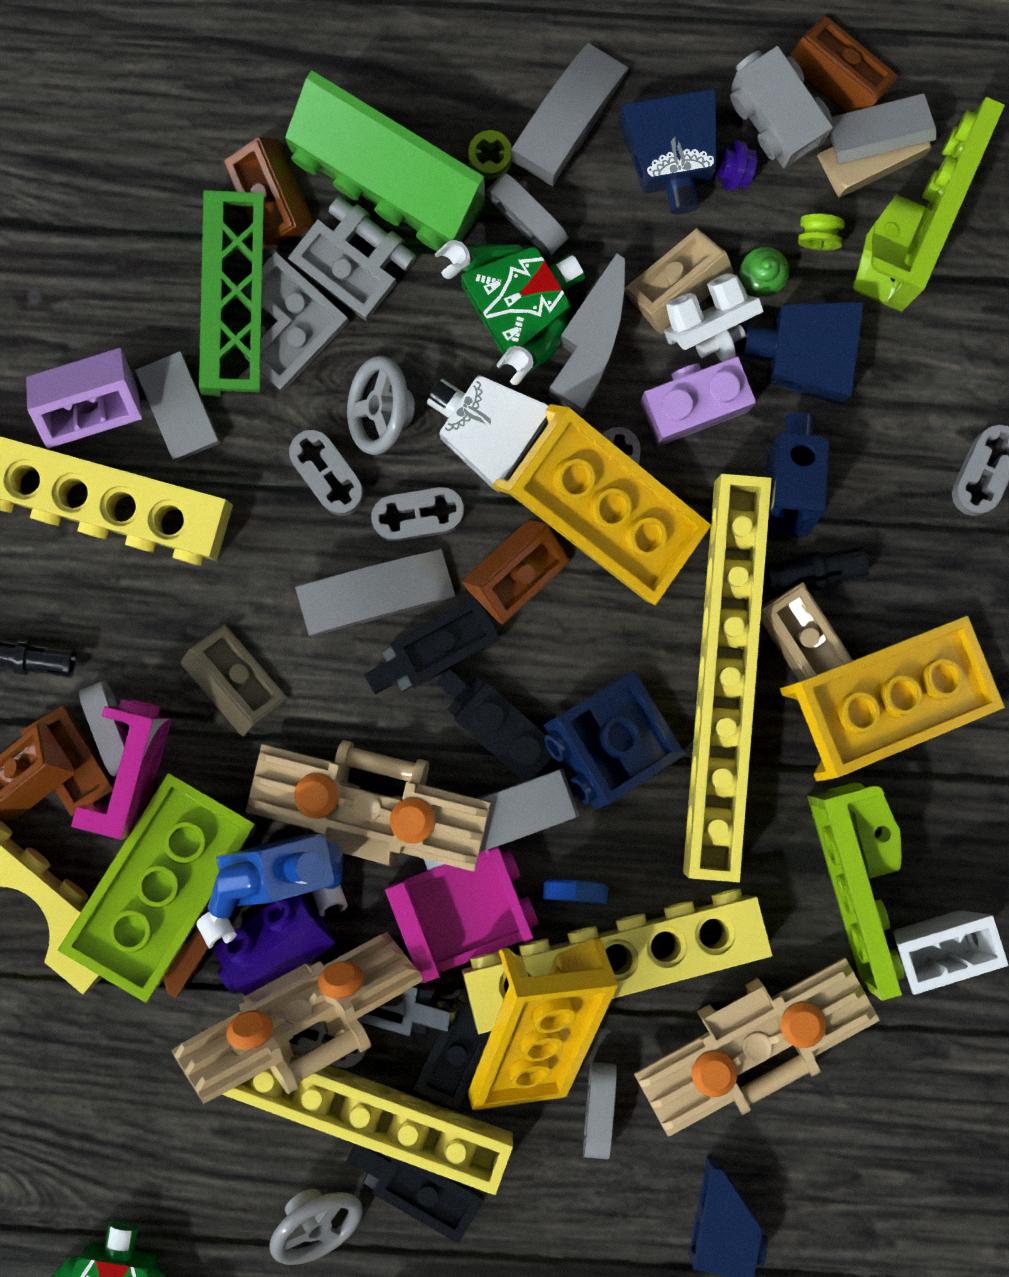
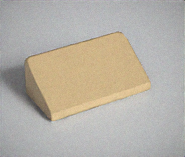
M925 142L838 164L833 147L819 153L817 157L839 199L925 157L932 146L930 142Z
M696 228L627 285L624 293L652 327L660 334H664V330L671 327L666 306L668 301L680 295L692 293L696 294L700 304L711 295L707 286L711 280L726 273L734 274L727 253Z
M803 582L762 605L760 621L799 682L853 661Z

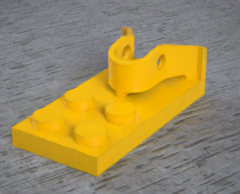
M550 404L545 410L548 422L545 430L511 478L496 479L492 487L497 491L513 496L646 602L656 605L707 533L711 524L572 409Z
M968 616L928 630L803 681L780 688L782 696L799 701L821 760L813 774L816 782L841 777L1005 708Z
M600 938L589 939L569 950L558 953L553 961L550 974L529 977L521 956H517L509 948L499 950L509 987L467 1092L472 1110L567 1097L618 987Z

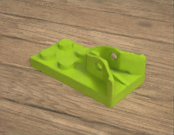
M986 97L975 112L967 109L958 127L954 126L941 152L946 157L939 170H935L931 175L922 195L923 199L929 201L926 208L898 194L895 195L866 235L857 275L853 284L856 292L902 312L925 289L1005 104Z
M168 773L57 951L143 1002L148 1003L209 904L215 880L219 873L216 856L242 850L248 838H253L256 833V825Z
M853 782L807 795L861 985L883 1001L902 995L898 980L904 979V970L896 949L889 950L884 935V930L890 929L888 914L882 900H874L869 879L900 870L902 858L900 828L894 820L882 788L878 786L865 788L863 784ZM880 827V835L876 838L875 831Z

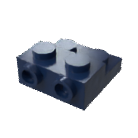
M635 670L543 725L548 732L544 737L548 752L559 762L565 760L574 775L570 779V786L574 795L583 804L591 803L594 810L611 804L686 755Z

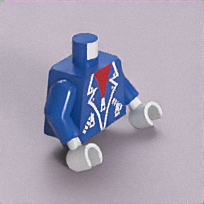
M302 834L216 856L219 873L209 901V912L199 918L197 927L210 949L221 937L225 943L231 942L236 937V932L228 919L233 914L235 906L272 903L312 892L320 916H324V911L336 904L340 911L345 910L348 905L340 885L343 877L344 862L343 851L340 845L334 840H326L324 834Z

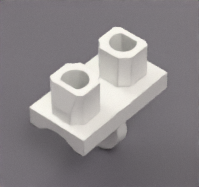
M730 273L719 276L707 284L714 306L704 311L700 308L696 294L692 293L680 295L666 303L671 327L665 329L664 333L669 344L672 345L677 342L684 350L696 345V350L701 358L715 352L722 362L736 356L733 343L746 336L740 323L764 311L759 298L747 295L738 276Z

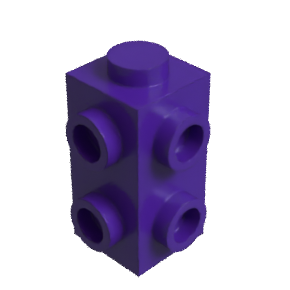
M302 895L272 902L235 931L236 937L231 942L225 943L223 940L213 949L222 966L217 970V973L223 984L234 995L241 991L246 996L303 964H309L334 945L335 941L319 912Z

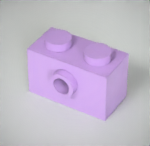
M121 347L26 377L27 410L47 449L142 419L138 385Z
M738 356L701 370L699 363L679 369L671 374L673 381L645 391L640 401L657 447L746 414L756 403Z

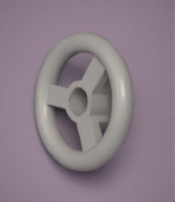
M375 356L363 363L352 381L348 396L347 418L350 434L355 444L363 452L371 455L381 454L390 449L397 441L402 429L410 424L414 415L415 403L413 395L407 389L402 370L389 357ZM379 371L374 390L370 392L366 400H363L367 383ZM368 416L369 419L374 420L379 434L378 439L372 440L368 437L363 426L362 417Z
M309 1189L297 1194L287 1203L285 1207L287 1216L277 1226L271 1236L269 1246L271 1255L282 1264L297 1265L316 1260L330 1253L345 1242L358 1227L363 1214L361 1201L355 1195L347 1192L322 1195L318 1189ZM340 1208L347 1209L346 1218L337 1229H334L331 1224L332 1219ZM320 1240L312 1245L303 1248L290 1249L305 1241L312 1242Z

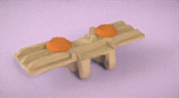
M342 740L337 750L335 762L261 744L246 812L312 829L314 832L324 834L326 840L337 842L344 854L375 861L378 864L394 867L398 854L404 853L475 872L492 802L427 786L429 761L418 759L416 763L354 748L353 742ZM350 767L408 781L405 785L403 797L398 795L390 797L359 789V785L348 782Z
M388 932L324 966L320 961L312 966L305 963L244 996L245 1002L239 1005L240 1012L181 1043V1045L172 1049V1053L203 1104L246 1082L270 1067L276 1079L286 1093L289 1094L298 1089V1082L356 1049L363 1052L370 1048L369 1038L357 1019L422 982V975ZM317 1022L321 1023L329 1036L334 1034L335 1038L289 1063L290 1058L294 1056L289 1040L294 1035Z
M845 957L773 997L769 996L761 981L756 978L745 985L747 995L720 1010H714L710 1004L698 1010L697 1013L708 1030L707 1033L634 1073L668 1137L735 1101L742 1115L751 1111L749 1107L751 1104L808 1073L812 1077L820 1073L821 1071L815 1061L816 1055L880 1021ZM792 1045L795 1047L799 1054L798 1056L739 1088L736 1083L738 1075Z

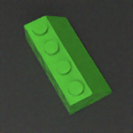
M311 70L305 80L285 136L290 152L293 154L291 157L292 161L310 174L316 175L318 171H321L334 179L333 186L345 196L356 201L362 196L375 204L374 211L387 222L395 226H399L401 222H404L417 230L416 237L435 251H438L451 240L463 242L485 207L484 176Z

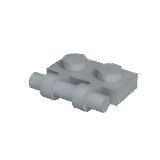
M339 196L333 201L328 210L330 214L341 221L336 229L332 231L321 221L317 220L289 255L288 260L293 266L367 322L396 285L395 278L383 270L385 266L393 261L404 271H407L415 262L417 255L404 246L405 240L394 231L387 233L369 219L370 213L358 204L353 207ZM357 234L376 248L369 258L349 244L350 240Z

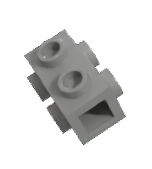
M776 46L764 55L760 50L755 51L737 65L736 70L738 72H736L730 89L732 92L730 95L731 102L737 113L744 120L749 118L760 133L757 136L758 142L769 159H777L782 168L786 169L825 143L833 129L830 124L832 122L831 114L825 103L819 97L813 98L803 84L804 75L795 59L791 56L786 58L780 48Z

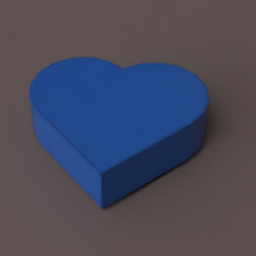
M546 879L543 882L542 899L607 904L608 886L604 883Z

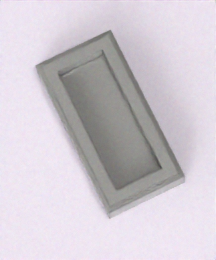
M924 93L831 117L832 122L830 124L833 129L829 135L838 164L936 140V126Z
M181 351L135 370L173 461L178 462L220 444Z

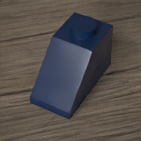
M707 1156L688 1252L693 1270L727 1277H754L756 1265L763 1266L765 1263L768 1237L762 1234L763 1231L755 1215L717 1158Z

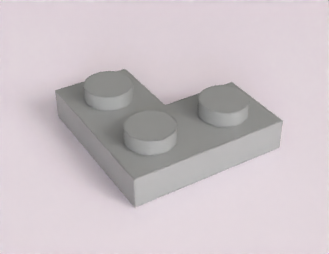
M277 252L262 266V308L277 322L261 338L260 373L283 393L349 323V320ZM252 284L244 290L250 297L252 294Z

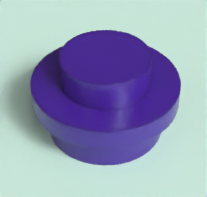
M735 140L729 149L724 148L721 151L717 162L716 175L718 178H721L723 189L734 191L737 187L746 189L750 185L757 165L756 151L747 148L745 142Z

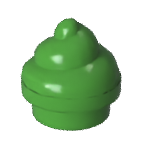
M759 247L752 250L745 256L740 266V279L743 286L751 294L759 297H769L777 294L783 289L789 278V265L786 258L780 251L772 247Z

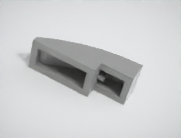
M587 43L558 79L511 149V161L553 187L574 152H578L627 74L629 67Z
M617 253L561 335L562 342L560 346L571 352L572 355L550 386L549 396L563 406L572 409L580 417L593 398L603 377L621 320L625 290V258Z
M442 549L361 568L295 587L308 634L312 637L456 597Z
M563 768L477 797L478 799L492 802L480 852L580 816ZM424 859L427 870L444 865Z

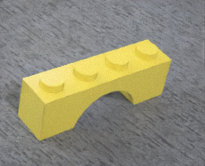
M0 821V887L19 890L27 894L39 905L47 919L50 935L49 947L44 962L81 994H84L95 987L102 977L57 950L86 905L85 901L89 897L74 882L68 879L61 882L49 872L48 868L51 865L39 852L30 847L23 850L11 840L10 837L13 832L6 824Z

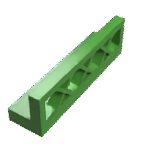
M204 190L199 389L201 396L221 397V391L260 392L264 193ZM225 205L253 206V224L238 237L225 224ZM225 235H226V236L229 238V240L232 242V243H231L228 247H226V248H225ZM253 235V249L251 252L244 242ZM237 249L252 263V273L238 286L224 274V261ZM224 284L231 291L225 298H223ZM252 284L250 301L242 292ZM238 298L250 310L251 322L235 336L223 323V310L234 299ZM224 333L230 341L222 348V336ZM251 333L249 350L241 341ZM235 346L250 361V380L222 379V358Z

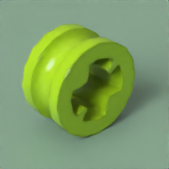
M487 130L475 135L470 142L468 149L470 167L483 175L485 180H496L510 169L512 148L507 137L498 131ZM484 146L490 151L496 147L500 148L502 151H499V161L501 162L495 164L489 160L482 164L479 161L482 159V151L480 149Z
M828 214L804 215L800 219V226L805 231L799 235L798 244L813 250L839 249L842 247L843 239L838 236V231L844 229L845 221L840 217Z

